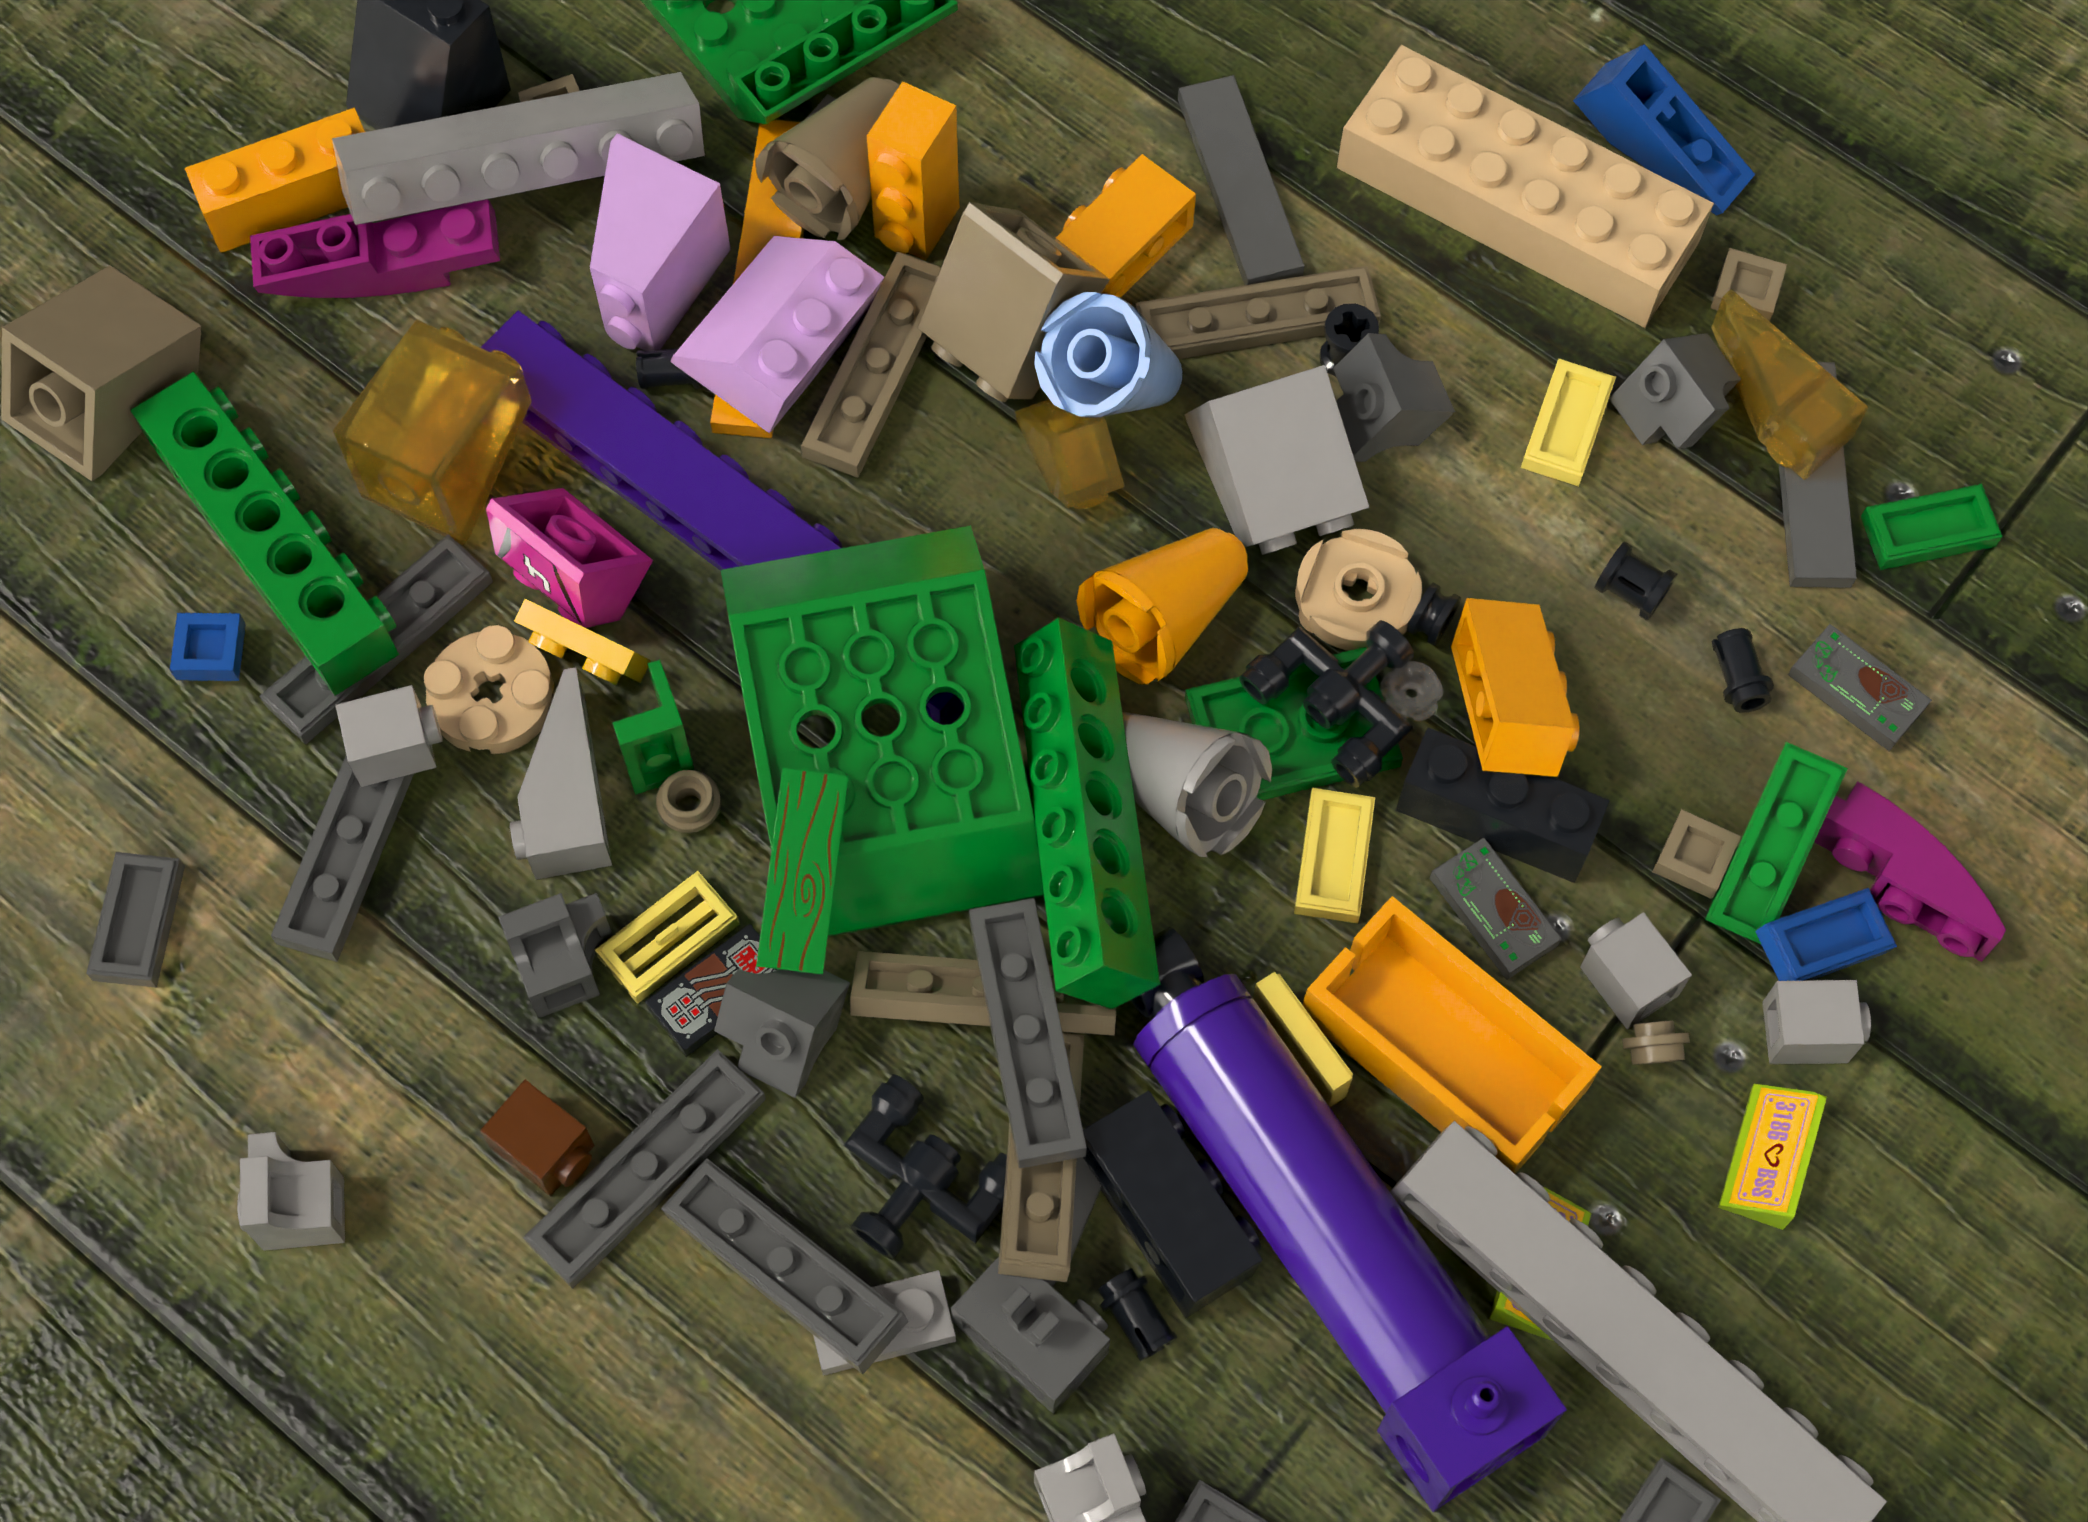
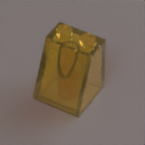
M416 319L334 428L333 433L362 498L444 537L449 534L456 542L464 546L472 534L532 400L522 367L514 358L499 350H493L490 353L469 343L460 333L451 328L441 327L437 329Z

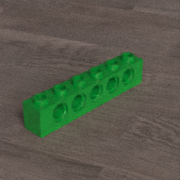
M193 371L130 410L150 445L334 696L340 694L399 655L388 633L396 628L397 625L386 607L376 595L367 601L357 589L364 584V581L355 566L344 552L336 557L331 555L325 545L332 541L329 533L312 510L301 515L295 507L294 503L301 498L282 469L278 468L270 473L262 463L269 458V455L252 429L247 427L239 432L232 421L239 416L219 386L208 391ZM270 525H274L272 528H270V529H268V530H265V531H262V530H264L266 527H268V526H270ZM308 566L302 572L293 574L296 570ZM341 609L337 614L324 618L329 612Z
M1058 617L1014 645L1055 990L1109 1009H1114L1160 985L1113 642Z

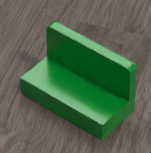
M660 659L647 663L659 707L612 722L635 795L660 787L668 777L678 771L694 770L683 723Z

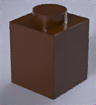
M526 1079L480 1130L491 1150L550 1197L561 1184L568 1187L579 1179L591 1162L592 1155L589 1152L595 1146L584 1125Z

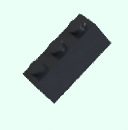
M1428 727L1404 781L1396 811L1474 843L1485 838L1494 851L1575 883L1589 854L1610 800L1551 776L1482 771L1476 746Z
M1148 1090L1083 1129L1087 1147L1086 1157H1083V1159L1101 1184L1102 1193L1185 1319L1254 1275L1263 1260L1258 1253L1261 1250L1260 1240L1253 1227L1243 1216L1238 1215L1234 1218L1220 1197L1223 1194V1187L1216 1172L1204 1159L1195 1160L1183 1142V1139L1186 1137L1184 1127L1169 1105L1163 1104L1159 1106Z

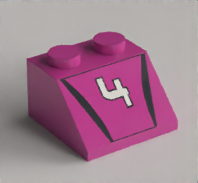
M564 488L491 498L486 508L495 554L514 569L513 574L521 583L532 589L540 590L558 605V611L564 618L585 628L619 621L653 562L649 556Z

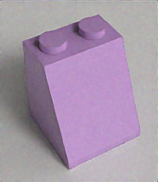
M617 133L610 142L590 270L604 328L608 336L617 344L627 349L638 347L645 351L660 350L731 250L720 183Z

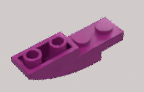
M489 199L355 225L351 214L250 236L253 287L258 293L282 296L356 298L417 292L450 286L449 272L500 261L496 214Z
M1859 781L1856 782L1845 800L1835 795L1814 843L1831 851L1833 857L1843 866L1855 871H1867L1876 876L1870 891L1876 904H1878L1880 910L1887 917L1902 924H1914L1936 936L1938 942L1946 950L1962 957H1973L1982 962L2001 941L2006 929L1989 899L1963 865L1918 821L1890 800Z

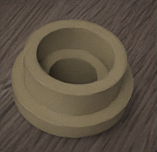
M682 770L672 774L662 783L657 793L656 805L662 821L668 827L682 833H693L705 829L714 822L721 808V797L716 783L708 775L694 770ZM694 796L701 800L700 805L695 810L683 811L678 808L679 802L685 797Z
M1674 1021L1634 1024L1635 1037L1622 1039L1623 1049H1630L1632 1065L1685 1060L1684 1044L1690 1043L1689 1033H1675Z

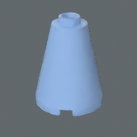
M1083 292L1063 301L1047 317L1041 331L1046 333L1042 342L1041 352L1035 351L1034 362L1040 387L1054 405L1073 415L1097 418L1160 406L1169 402L1180 388L1182 367L1178 357L1137 309L1118 296L1097 292Z

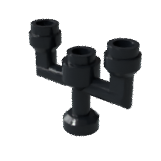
M1379 620L1366 632L1368 649L1344 670L1338 665V660L1299 626L1272 653L1257 655L1246 666V671L1239 677L1240 683L1253 699L1265 705L1272 698H1278L1289 687L1290 675L1304 663L1319 677L1307 688L1308 697L1303 701L1305 710L1316 723L1323 728L1330 729L1334 724L1343 725L1357 711L1366 718L1373 727L1362 737H1350L1338 749V754L1331 760L1332 766L1341 778L1351 786L1358 788L1365 781L1369 782L1381 771L1383 757L1413 729V726L1374 691L1366 690L1364 687L1385 667L1402 669L1414 657V651L1407 639L1394 626Z
M895 1074L886 1083H881L871 1096L870 1112L843 1146L887 1179L898 1180L900 1185L878 1213L873 1211L861 1212L850 1227L868 1246L884 1257L893 1260L904 1246L903 1235L899 1229L923 1199L930 1204V1210L976 1244L1003 1208L1007 1155L999 1153L993 1162L989 1161L978 1175L979 1188L967 1204L947 1190L959 1174L956 1166L962 1159L959 1153L948 1143L930 1134L924 1142L917 1140L904 1157L885 1144V1141L895 1128L909 1125L919 1112L918 1106L924 1100L923 1095L912 1084Z

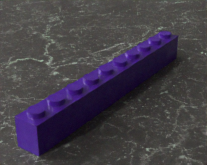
M518 310L468 359L479 391L720 571L843 548L839 539L828 528L818 523L812 527L798 517L791 503L779 492L773 489H768L764 492L752 483L746 471L734 459L727 455H721L718 458L703 447L699 436L685 423L675 421L672 424L657 413L656 407L643 392L634 387L626 390L612 380L609 371L594 356L584 354L581 357L570 349L562 335L549 323L539 321L536 324ZM941 692L929 699L926 710L934 722L948 725L952 724L964 711V706L956 695L949 692Z

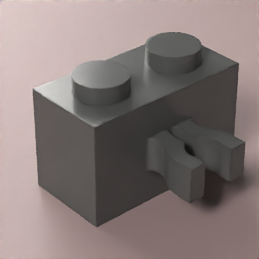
M998 1257L951 1307L952 1322L1054 1415L1108 1355L1110 1338L1104 1334L1108 1325L1091 1306L1081 1299H1077L1073 1305L1069 1303L1053 1288L1057 1281L998 1274Z

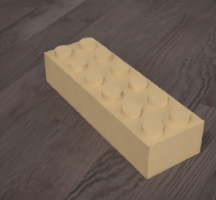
M1403 45L1398 48L1344 126L1337 168L1644 328L1650 322L1699 244L1714 205L1713 202Z

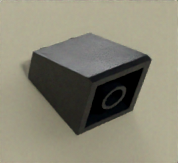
M357 0L346 106L347 109L355 107L359 118L376 130L494 108L511 91L490 7L483 1Z

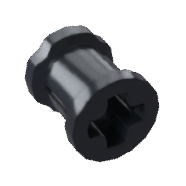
M1356 303L1343 304L1335 307L1328 314L1324 325L1326 342L1320 349V363L1325 365L1327 373L1336 377L1333 368L1368 333L1379 334L1378 320L1367 307Z
M1624 541L1609 560L1594 588L1601 593L1610 590L1639 608V616L1648 621L1665 598L1678 574L1671 569L1666 572L1660 571L1632 553L1633 546Z

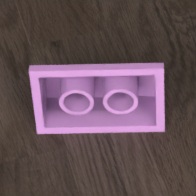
M773 236L672 356L671 363L770 434L866 315L882 284L884 276L836 241Z

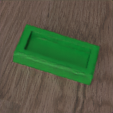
M1982 484L1868 506L1861 515L1862 523L1880 570L1996 547L2002 538Z

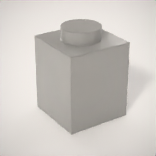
M412 685L335 705L347 760L361 787L437 768L432 744L442 742L437 715L433 705L421 706Z
M1644 912L1626 924L1620 918H1615L1594 932L1588 939L1591 947L1580 966L1626 1029L1634 1026V1024H1637L1678 997L1692 976Z
M1857 980L1777 981L1762 1002L1769 1064L1849 1063L1864 1045V1042H1867L1870 1037V1010L1866 1002H1859Z

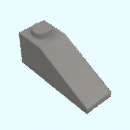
M576 667L563 670L517 797L521 820L510 822L511 838L516 859H528L536 880L612 866L585 693Z

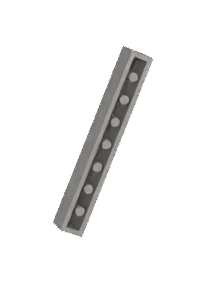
M1453 1121L1437 1136L1390 1191L1391 1195L1400 1205L1498 1292H1502L1516 1308L1757 1522H1872L1887 1502L1871 1488L1873 1479L1864 1468L1846 1456L1838 1455L1836 1457L1816 1439L1819 1435L1817 1429L1807 1418L1791 1408L1784 1407L1781 1409L1762 1392L1764 1388L1762 1380L1750 1368L1736 1360L1728 1362L1708 1344L1710 1341L1709 1334L1699 1323L1683 1313L1677 1312L1673 1314L1654 1297L1656 1289L1642 1273L1627 1265L1621 1268L1601 1250L1603 1242L1591 1228L1579 1220L1570 1219L1568 1221L1548 1204L1550 1196L1542 1185L1525 1173L1519 1172L1515 1175L1495 1157L1498 1153L1496 1147L1480 1131L1470 1126H1466L1463 1129L1458 1123Z

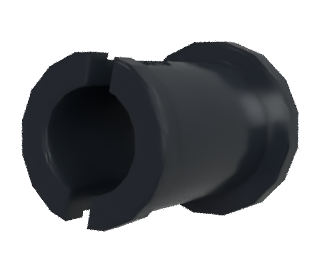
M679 348L637 351L636 371L641 389L693 384L695 390L702 389L703 385L671 363L672 356Z
M1737 628L1719 634L1717 636L1718 639L1712 640V648L1716 652L1727 688L1723 691L1725 702L1733 704L1734 710L1739 713L1752 712L1765 707L1771 702L1770 692L1773 690L1774 684L1769 676L1763 674L1752 642L1751 631L1745 628Z
M1130 1268L1105 1283L1098 1291L1104 1299L1100 1304L1102 1311L1110 1309L1137 1352V1357L1141 1362L1164 1349V1345L1171 1344L1178 1337L1175 1332H1172L1146 1291L1145 1286L1149 1283L1146 1276L1138 1278L1133 1268Z

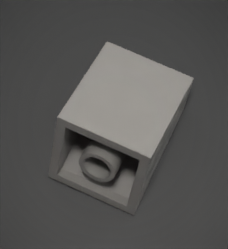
M1325 365L1208 401L1184 414L1232 530L1244 547L1259 544L1261 554H1267L1297 544L1294 532L1316 525L1319 536L1353 526L1354 521L1351 513L1369 508Z

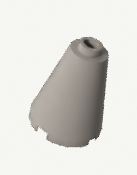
M1122 712L1135 802L1188 851L1200 857H1207L1206 853L1210 851L1220 855L1231 851L1249 834L1264 808L1265 801L1257 798L1262 778L1271 782L1272 765L1267 748L1260 740L1241 732Z

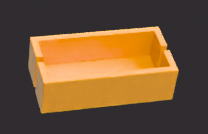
M1393 896L1354 937L1351 949L1349 950L1345 947L1308 987L1303 1002L1304 1008L1325 1036L1436 1129L1442 1132L1453 1121L1458 1123L1463 1129L1466 1126L1475 1128L1494 1144L1498 1152L1495 1157L1514 1174L1519 1171L1543 1143L1548 1132L1551 1133L1588 1091L1602 1067Z

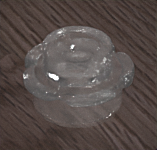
M1410 661L1402 669H1394L1386 674L1380 688L1382 696L1386 698L1385 702L1405 720L1408 717L1413 718L1415 721H1423L1430 718L1436 713L1438 708L1436 703L1443 696L1442 684L1436 673L1426 664ZM1414 689L1417 692V696L1410 698L1406 695V691Z

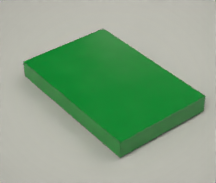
M1367 647L1334 654L1333 656L1338 660V665L1346 670L1367 650ZM1304 663L1290 675L1289 687L1278 698H1272L1265 705L1257 702L1247 693L1241 685L1239 677L1185 690V702L1192 724L1245 733L1260 740L1267 748L1272 765L1271 782L1263 778L1261 779L1257 798L1261 800L1345 781L1336 772L1331 760L1338 754V749L1350 737H1362L1373 727L1358 711L1343 725L1334 724L1330 729L1323 728L1316 723L1305 710L1303 701L1308 697L1307 688L1319 677ZM1375 676L1364 688L1374 691L1383 699ZM1399 744L1383 757L1380 772L1401 767L1403 756Z

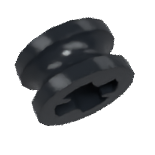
M1432 583L1426 590L1407 627V632L1412 635L1418 632L1425 633L1428 637L1427 642L1433 646H1436L1444 635L1461 601V597L1456 594L1450 597L1443 596L1440 593L1441 587L1435 583Z

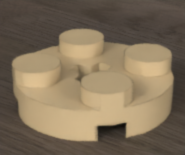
M1367 529L1342 531L1341 537L1330 539L1324 544L1323 540H1321L1307 552L1298 572L1295 597L1299 607L1301 625L1324 642L1344 650L1367 647L1366 632L1379 620L1391 624L1403 635L1407 631L1408 624L1420 602L1422 594V581L1419 572L1416 575L1413 565L1407 559L1409 553L1393 538ZM1356 579H1363L1368 582L1367 592L1374 596L1370 599L1355 601L1349 598V594L1343 591L1341 586H1353Z
M499 625L488 626L480 632L468 634L454 641L438 655L435 662L427 667L424 674L427 706L433 705L441 735L457 748L470 751L469 747L477 750L489 749L491 754H500L524 746L541 732L552 702V693L554 694V681L542 653L525 638L513 635L506 627ZM487 681H500L504 683L499 688L503 698L495 703H492L488 698H483L477 702L474 700V696L479 692L478 687Z

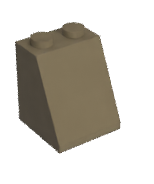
M969 202L961 216L918 329L935 341L931 349L939 357L957 367H961L964 364L977 374L979 378L976 384L991 397L1002 402H1006L1008 399H1033L1040 388L1034 365L1035 351L1041 352L1042 342L1046 333L1041 330L1047 317L1063 301L1083 292L1102 293L1110 279L1021 211Z
M109 265L2 327L1 420L89 480L94 481L111 466L142 432L130 410L193 371L195 374L198 372L201 325L192 320L187 314L180 312L148 291L140 283L133 281Z

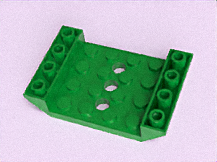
M641 0L736 117L761 124H768L958 10L956 0H727L731 1L735 6L732 10L720 14L706 9L710 3L716 0Z
M971 525L721 570L771 849L782 767L849 776L828 937L964 912L975 908L1043 897L1044 891L1035 819L985 569ZM949 692L956 695L962 701L964 712L956 722L942 725L934 722L929 717L926 705L935 694ZM876 704H886L893 707L900 717L897 729L890 735L882 737L870 734L862 724V716L869 707ZM819 715L826 717L835 726L833 740L825 747L811 748L799 740L797 735L798 728L802 721L810 716Z

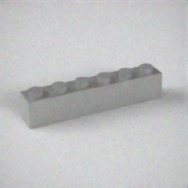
M681 72L332 138L342 192L355 225L605 176L610 142L617 133L675 162L705 156L699 102Z

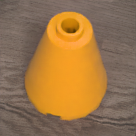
M1210 528L1099 570L1079 586L1076 602L1081 623L1086 630H1090L1095 626L1100 636L1113 642L1116 671L1122 676L1138 684H1149L1154 679L1159 681L1172 672L1247 577V551L1235 535L1226 533L1218 528Z

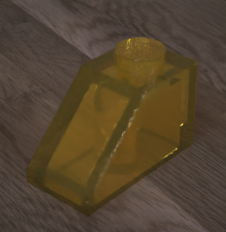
M1050 399L1014 412L1017 423L1050 493L1067 508L1073 506L1077 509H1084L1096 506L1107 500V493L1125 487L1104 417H1079L1057 407Z

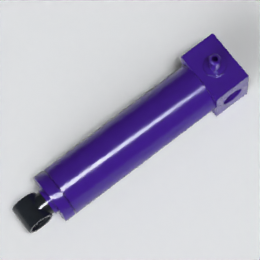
M1168 927L1154 936L1160 985L1130 1000L1143 1016L1148 1018L1152 1015L1154 1017L1137 1035L1133 1045L1386 1413L1377 1432L1431 1511L1435 1512L1543 1439L1567 1409L1508 1326L1493 1336L1490 1335L1236 974H1225L1203 983L1204 976L1195 955L1181 935L1175 929Z

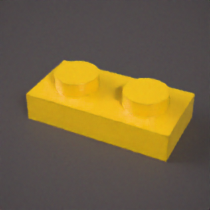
M527 599L524 600L514 622L533 630L528 640L529 643L561 659L567 648H570L587 657L582 669L617 685L621 674L641 683L648 669L647 663L651 662L646 657Z

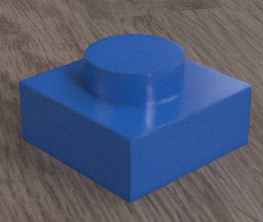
M177 613L170 671L176 680L239 681L246 627L241 614Z

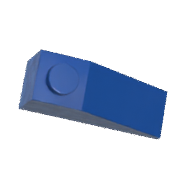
M1645 44L1605 63L1573 100L1612 146L1653 173L1713 202L1714 205L1711 212L1715 215L1722 214L1755 176V173Z

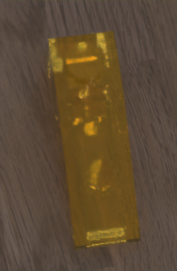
M1729 290L1721 300L1711 327L1722 354L1741 378L1736 387L1759 441L1766 446L1768 453L1778 464L1791 468L1805 480L1854 437L1868 406L1735 291Z

